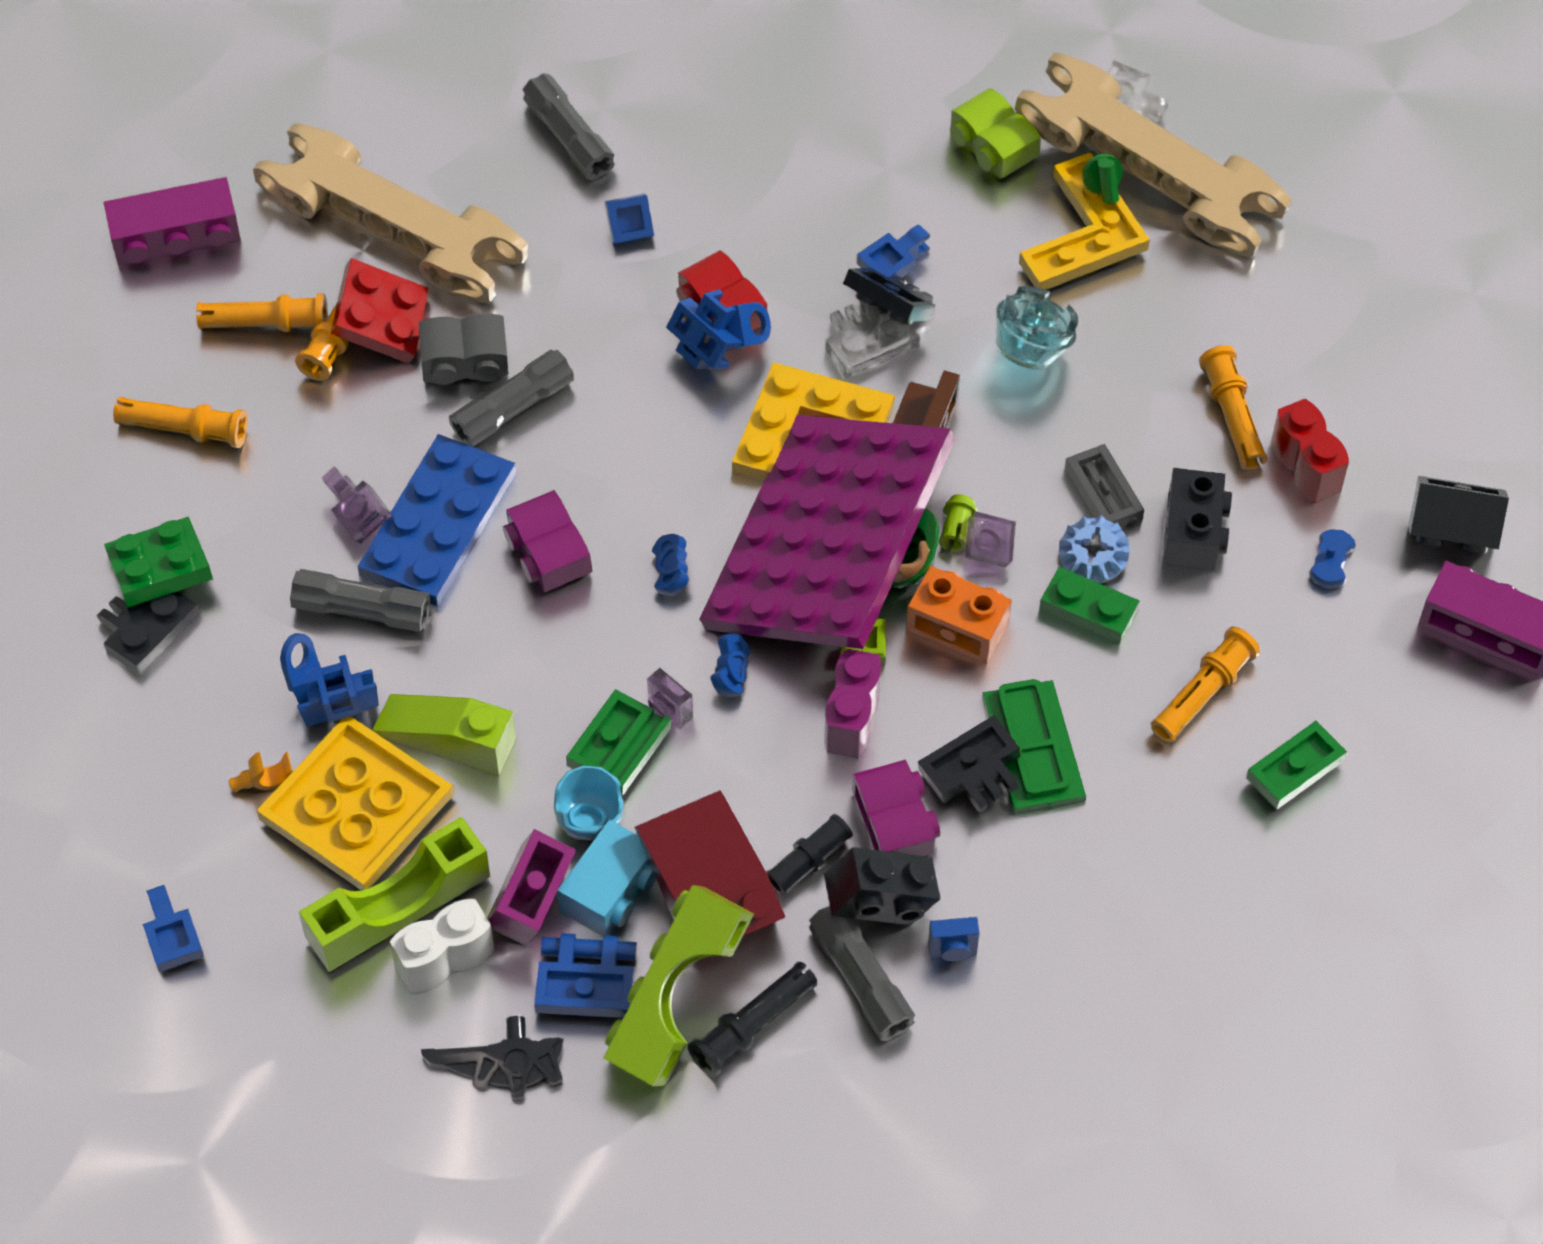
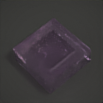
M975 511L968 518L965 558L1006 568L1013 561L1016 522Z
M661 668L657 669L647 678L649 707L654 709L655 714L663 718L665 715L671 718V721L681 729L693 718L692 694Z

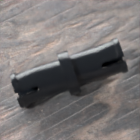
M834 814L807 839L799 838L793 844L794 850L771 870L766 872L773 889L780 895L785 896L793 886L812 870L818 872L824 867V860L846 840L853 837L848 824L840 816Z

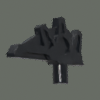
M510 1016L506 1018L507 1039H502L500 1043L479 1047L421 1049L422 1058L430 1067L447 1068L472 1078V1085L477 1090L484 1091L489 1084L509 1087L512 1100L519 1101L525 1099L527 1086L533 1085L544 1078L552 1086L559 1084L563 1080L558 1060L561 1056L564 1039L556 1037L533 1041L530 1038H526L525 1017Z

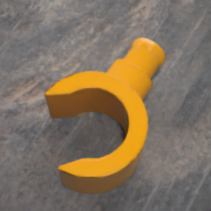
M257 752L248 761L249 769L240 772V775L230 778L229 786L235 793L241 789L252 787L260 790L277 789L293 772L288 752L282 756L279 763L269 767H263L261 754Z

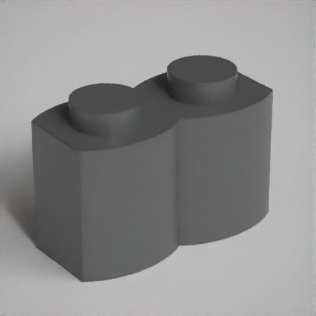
M476 314L462 319L434 317L418 322L423 381L448 385L464 378L489 382L508 375L504 316Z

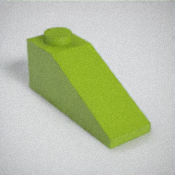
M390 694L372 729L373 732L386 740L496 776L500 775L516 741L513 711L466 697Z

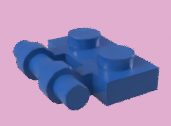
M561 933L560 938L542 937L541 956L558 957V962L539 961L534 1001L535 1013L624 1018L631 1005L627 1001V997L634 984V967L616 965L617 960L636 961L637 942L619 941L618 936L604 935L603 940L576 939V934ZM575 958L601 959V965L574 963Z

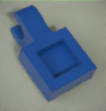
M920 224L912 227L898 240L888 232L857 254V265L860 268H873L887 277L902 278L915 269L916 259L921 258L930 250V247L924 242L930 238V234Z
M165 885L146 890L156 920L142 925L158 972L204 957L188 908L174 913Z

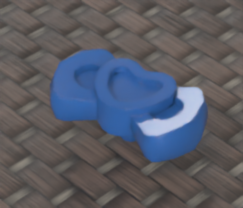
M1330 529L1322 532L1319 536L1320 544L1314 566L1309 571L1312 581L1325 589H1335L1344 585L1346 576L1343 568L1346 562V555L1356 547L1355 540L1350 534L1344 530Z
M678 534L662 535L652 547L653 554L658 557L655 567L661 573L654 588L663 595H676L689 582V577L686 574L688 566L685 563L687 541Z
M730 633L718 638L721 655L717 659L715 673L710 677L717 693L726 698L736 697L743 692L741 683L746 679L745 670L748 667V657L750 655L748 643L743 637Z

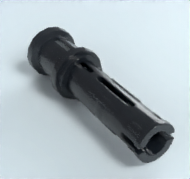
M801 961L796 962L790 970L736 1014H723L717 1020L718 1025L700 1040L697 1038L692 1039L687 1047L698 1067L710 1077H716L722 1071L721 1066L739 1051L747 1052L754 1042L753 1036L809 990L814 989L818 985L812 970L809 968L803 974L802 971L806 968V964Z

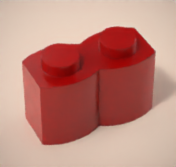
M721 250L678 272L679 287L676 289L679 301L691 298L699 305L705 293L719 289L723 292L719 302L725 307L756 302L763 305L767 310V303L759 290L747 278L743 277L732 259ZM755 312L750 317L752 330L761 326L760 318ZM711 316L710 320L714 323L716 319L713 316Z
M1302 399L1278 409L1271 445L1278 460L1285 467L1293 471V479L1298 490L1313 503L1341 493L1349 465L1348 453L1342 442L1327 431L1326 421L1320 410L1307 399Z

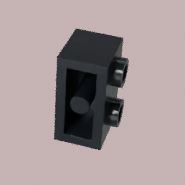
M1173 468L1168 492L1162 556L1163 565L1215 570L1218 554H1226L1229 539V528L1221 527L1222 517L1229 518L1232 502V492L1224 491L1226 474Z
M1418 476L1408 525L1410 535L1417 536V542L1432 546H1442L1444 540L1461 543V549L1473 553H1487L1488 548L1499 550L1509 496L1506 490Z
M852 847L824 873L831 916L912 925L915 921L921 919L924 913L941 899L932 857Z

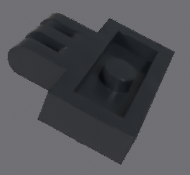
M850 268L843 282L845 286L856 291L855 297L858 300L869 305L882 306L889 310L888 316L891 319L902 324L911 325L912 321L930 320L936 307L932 303L933 296L925 291L920 292L918 287L913 284H907V281L901 277H887L873 268Z
M177 591L128 608L124 600L115 596L109 602V606L118 616L103 608L97 614V618L103 625L114 632L104 642L106 652L140 675L200 613L196 603Z
M995 715L917 762L919 771L943 803L964 792L977 811L981 812L988 807L985 798L980 793L981 791L985 790L992 801L997 802L1003 798V794L996 784L999 780L1009 793L1019 788L1017 781L1006 768V765L1021 757L1020 748Z

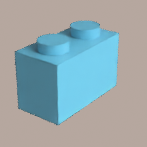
M609 819L560 885L557 891L559 912L603 937L604 935L609 936L616 925L619 927L623 926L633 911V901L641 890L648 891L656 881L638 835Z

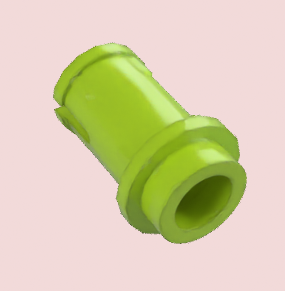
M955 494L944 503L943 513L946 517L942 534L939 538V545L946 550L949 539H953L950 552L959 553L963 552L967 547L970 524L976 519L978 510L975 506V501L971 497Z

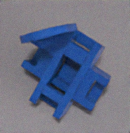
M718 289L705 293L699 305L691 298L679 301L666 328L680 340L676 351L694 368L728 369L730 362L724 358L727 349L745 348V346L762 344L769 338L771 320L765 307L756 302L725 307L719 302L723 292ZM753 312L759 316L761 321L759 335L753 332L750 325V317ZM684 314L688 317L686 322L682 320ZM711 316L716 319L714 323L710 320ZM706 335L710 337L707 344L704 342Z
M294 633L283 644L280 662L288 690L294 693L299 703L297 705L298 711L307 727L325 721L329 723L362 713L361 711L379 706L376 682L374 683L372 669L351 674L346 654L339 656L340 663L321 668L311 638L306 634ZM298 643H301L303 658L301 663L294 668L291 662V654L293 648Z

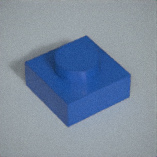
M645 193L604 201L612 243L654 236L648 198Z
M977 917L930 921L928 935L930 959L943 958L946 961H960L970 955H977L980 936Z

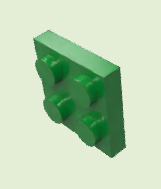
M189 516L179 520L164 522L160 526L136 534H127L117 540L104 544L127 608L213 580L210 566Z

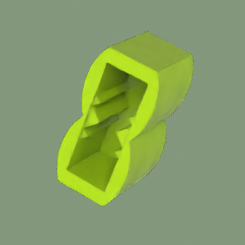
M988 88L951 110L950 134L953 140L960 147L965 146L969 151L975 153L977 162L983 170L990 171L995 176L1003 178L1040 156L1041 135L1024 116L1016 113L1009 102L994 89Z

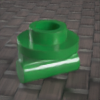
M1111 154L1096 155L1084 166L1082 181L1089 191L1102 194L1104 203H1115L1119 200L1118 184L1123 175L1122 165Z

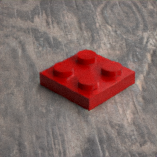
M351 258L344 269L330 334L410 363L416 354L419 339L418 322L423 320L429 288Z

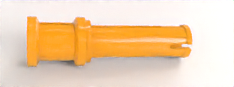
M318 293L315 298H291L289 294H283L277 297L276 301L198 302L196 311L201 312V315H196L199 329L277 326L278 330H282V332H291L292 328L315 327L320 323H324L328 318V305L325 293Z
M337 303L327 320L316 325L312 330V340L306 350H301L295 357L297 368L301 373L313 380H327L332 373L331 365L337 355L343 354L348 347V340L330 334Z
M1228 345L1216 346L1205 351L1200 356L1199 365L1204 372H1207L1211 384L1209 388L1211 399L1221 406L1241 468L1253 470L1260 467L1257 457H1259L1261 464H1265L1268 458L1262 447L1245 398L1248 388L1247 382L1243 376L1239 375L1235 364L1237 354L1235 349Z
M118 397L116 400L117 404L114 405L113 419L115 424L185 433L191 435L192 439H195L196 442L205 443L208 439L229 442L231 447L240 448L247 434L248 416L245 410L236 409L234 413L212 410L211 405L207 404L197 405L195 409L184 408L175 405L138 401L125 397Z
M1231 626L1224 633L1223 642L1213 652H1207L1201 658V669L1167 707L1150 722L1154 734L1161 740L1172 743L1221 687L1231 686L1237 680V672L1248 660H1255L1260 655V647L1256 640L1239 627Z

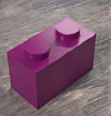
M533 829L521 844L487 917L491 929L526 946L539 932L576 849Z

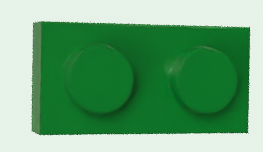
M1058 567L1040 599L1039 609L1121 643L1139 609L1140 600Z
M1314 721L1251 766L1247 771L1246 779L1276 809H1279L1345 761L1347 751L1317 721Z

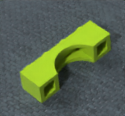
M461 816L421 839L419 847L412 858L398 872L385 881L360 891H347L339 887L298 911L305 938L328 972L491 877L487 850Z
M692 885L689 891L684 890L672 909V916L675 919L668 933H662L651 949L649 958L653 962L645 977L640 976L630 989L627 1001L631 1005L623 1020L618 1019L606 1036L605 1045L609 1047L603 1058L651 1086H666L687 1045V1041L679 1032L672 1014V995L678 979L689 966L703 958L711 956L732 957L754 914L706 887Z

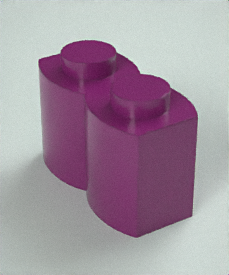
M555 490L506 510L508 524L503 526V532L512 550L519 548L524 557L520 561L530 583L537 581L541 589L547 592L593 572L589 550Z
M847 648L839 657L835 668L834 691L829 696L825 709L824 744L827 753L858 759L865 752L870 739L871 716L874 714L879 702L881 661L878 654Z
M901 760L853 774V796L873 850L918 856L934 853L935 839L940 837V827L934 811H926L920 799L925 797V788L918 771L911 772L907 761Z

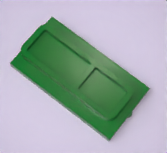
M1036 679L1003 684L999 687V690L983 692L982 698L988 718L995 715L1020 748L1021 757L1006 765V768L1013 775L1019 786L1018 789L1009 793L1014 814L1086 801V793L1053 680L1040 682Z

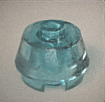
M1031 286L1018 287L1016 294L1007 295L1006 299L1001 301L996 309L995 342L1000 353L1019 366L1037 370L1048 368L1074 344L1076 340L1075 330L1079 322L1075 310L1069 304L1064 310L1058 304L1048 300L1051 292Z

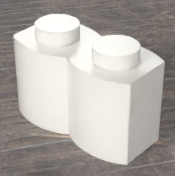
M465 899L452 903L442 909L433 920L412 923L397 932L390 940L395 968L410 993H419L435 988L444 982L452 972L472 969L486 961L494 952L491 925L476 899Z

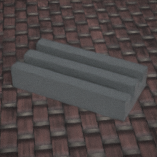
M1105 444L1066 458L1065 469L1094 518L1102 515L1106 520L1114 524L1118 523L1120 528L1126 526L1130 519H1134L1135 522L1143 519L1145 509ZM1097 459L1099 461L1100 465L1102 466L1103 470L1105 471L1106 475L1108 476L1109 480L1111 481L1112 485L1114 486L1115 490L1117 491L1118 495L1120 496L1121 500L1126 506V509H1121L1118 502L1111 493L1109 485L1107 484L1104 477H1102L1099 473L1098 469L1093 463V460ZM1080 465L1083 466L1084 470L1086 471L1087 475L1089 476L1090 480L1092 481L1093 485L1095 486L1096 490L1098 491L1099 495L1101 496L1102 500L1104 501L1105 505L1110 511V515Z

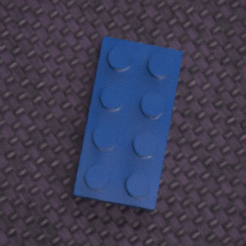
M438 434L358 564L359 576L389 588L400 587L430 593V604L439 606L516 475V463Z

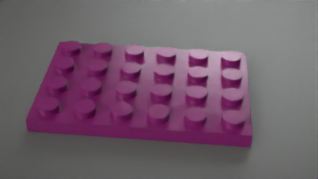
M796 415L771 473L768 472L699 618L705 630L864 649L954 444L955 438L951 429Z

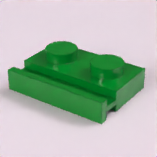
M615 689L567 754L566 764L572 769L583 765L602 767L619 780L621 795L623 796L672 728L671 718L666 715L663 718L655 714L654 709Z

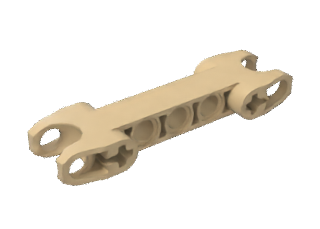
M1054 53L1048 60L1045 72L1051 81L1065 94L1049 97L1033 90H1023L1016 99V112L1032 123L1043 140L1067 153L1075 152L1083 143L1099 154L1115 156L1123 169L1187 208V212L1183 215L1185 225L1192 233L1213 246L1240 256L1252 258L1257 252L1262 238L1241 214L1254 211L1270 218L1282 219L1289 210L1292 199L1262 168L1236 155L1230 156L1224 165H1221L1118 101L1117 99L1122 94L1119 83L1110 74L1094 64L1081 61L1066 54Z
M293 124L286 131L289 136V146L302 158L296 163L286 165L270 160L259 161L253 168L255 182L286 210L302 218L311 219L320 208H323L422 259L419 263V270L423 277L435 287L454 296L480 303H490L496 296L494 291L495 281L479 266L493 260L512 265L523 264L529 256L527 242L496 215L478 206H469L459 217L359 166L362 162V157L357 148L348 140L328 130L318 129L305 124Z

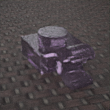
M335 466L322 477L327 487L340 499V502L331 509L350 537L359 544L364 542L392 516L375 490L365 481H361L356 486L349 476L345 475L343 477Z

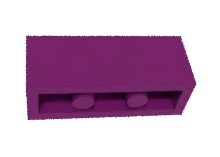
M227 177L103 201L118 266L241 241Z
M1445 561L1425 601L1418 624L1543 677V601L1522 593L1509 584L1498 583L1479 575L1469 567L1458 566Z

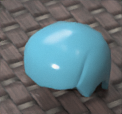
M586 765L567 771L557 783L554 794V812L560 828L565 830L567 835L578 840L594 841L609 819L617 824L622 820L624 804L621 795V784L614 775L602 767Z

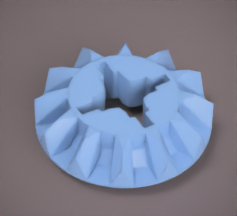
M1102 515L1098 518H1086L1083 516L1079 522L1072 526L1068 525L1062 539L1059 540V557L1064 569L1097 583H1104L1118 576L1125 568L1129 559L1128 537L1121 530L1118 523L1114 524L1106 520ZM1099 535L1101 547L1107 550L1098 551L1096 557H1093L1091 564L1089 563L1088 550L1081 546L1090 545L1092 539Z

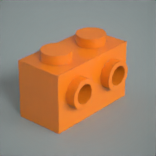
M930 566L908 605L906 630L987 664L1009 624L1012 599L1005 597L994 588H984L964 580L953 571H943Z

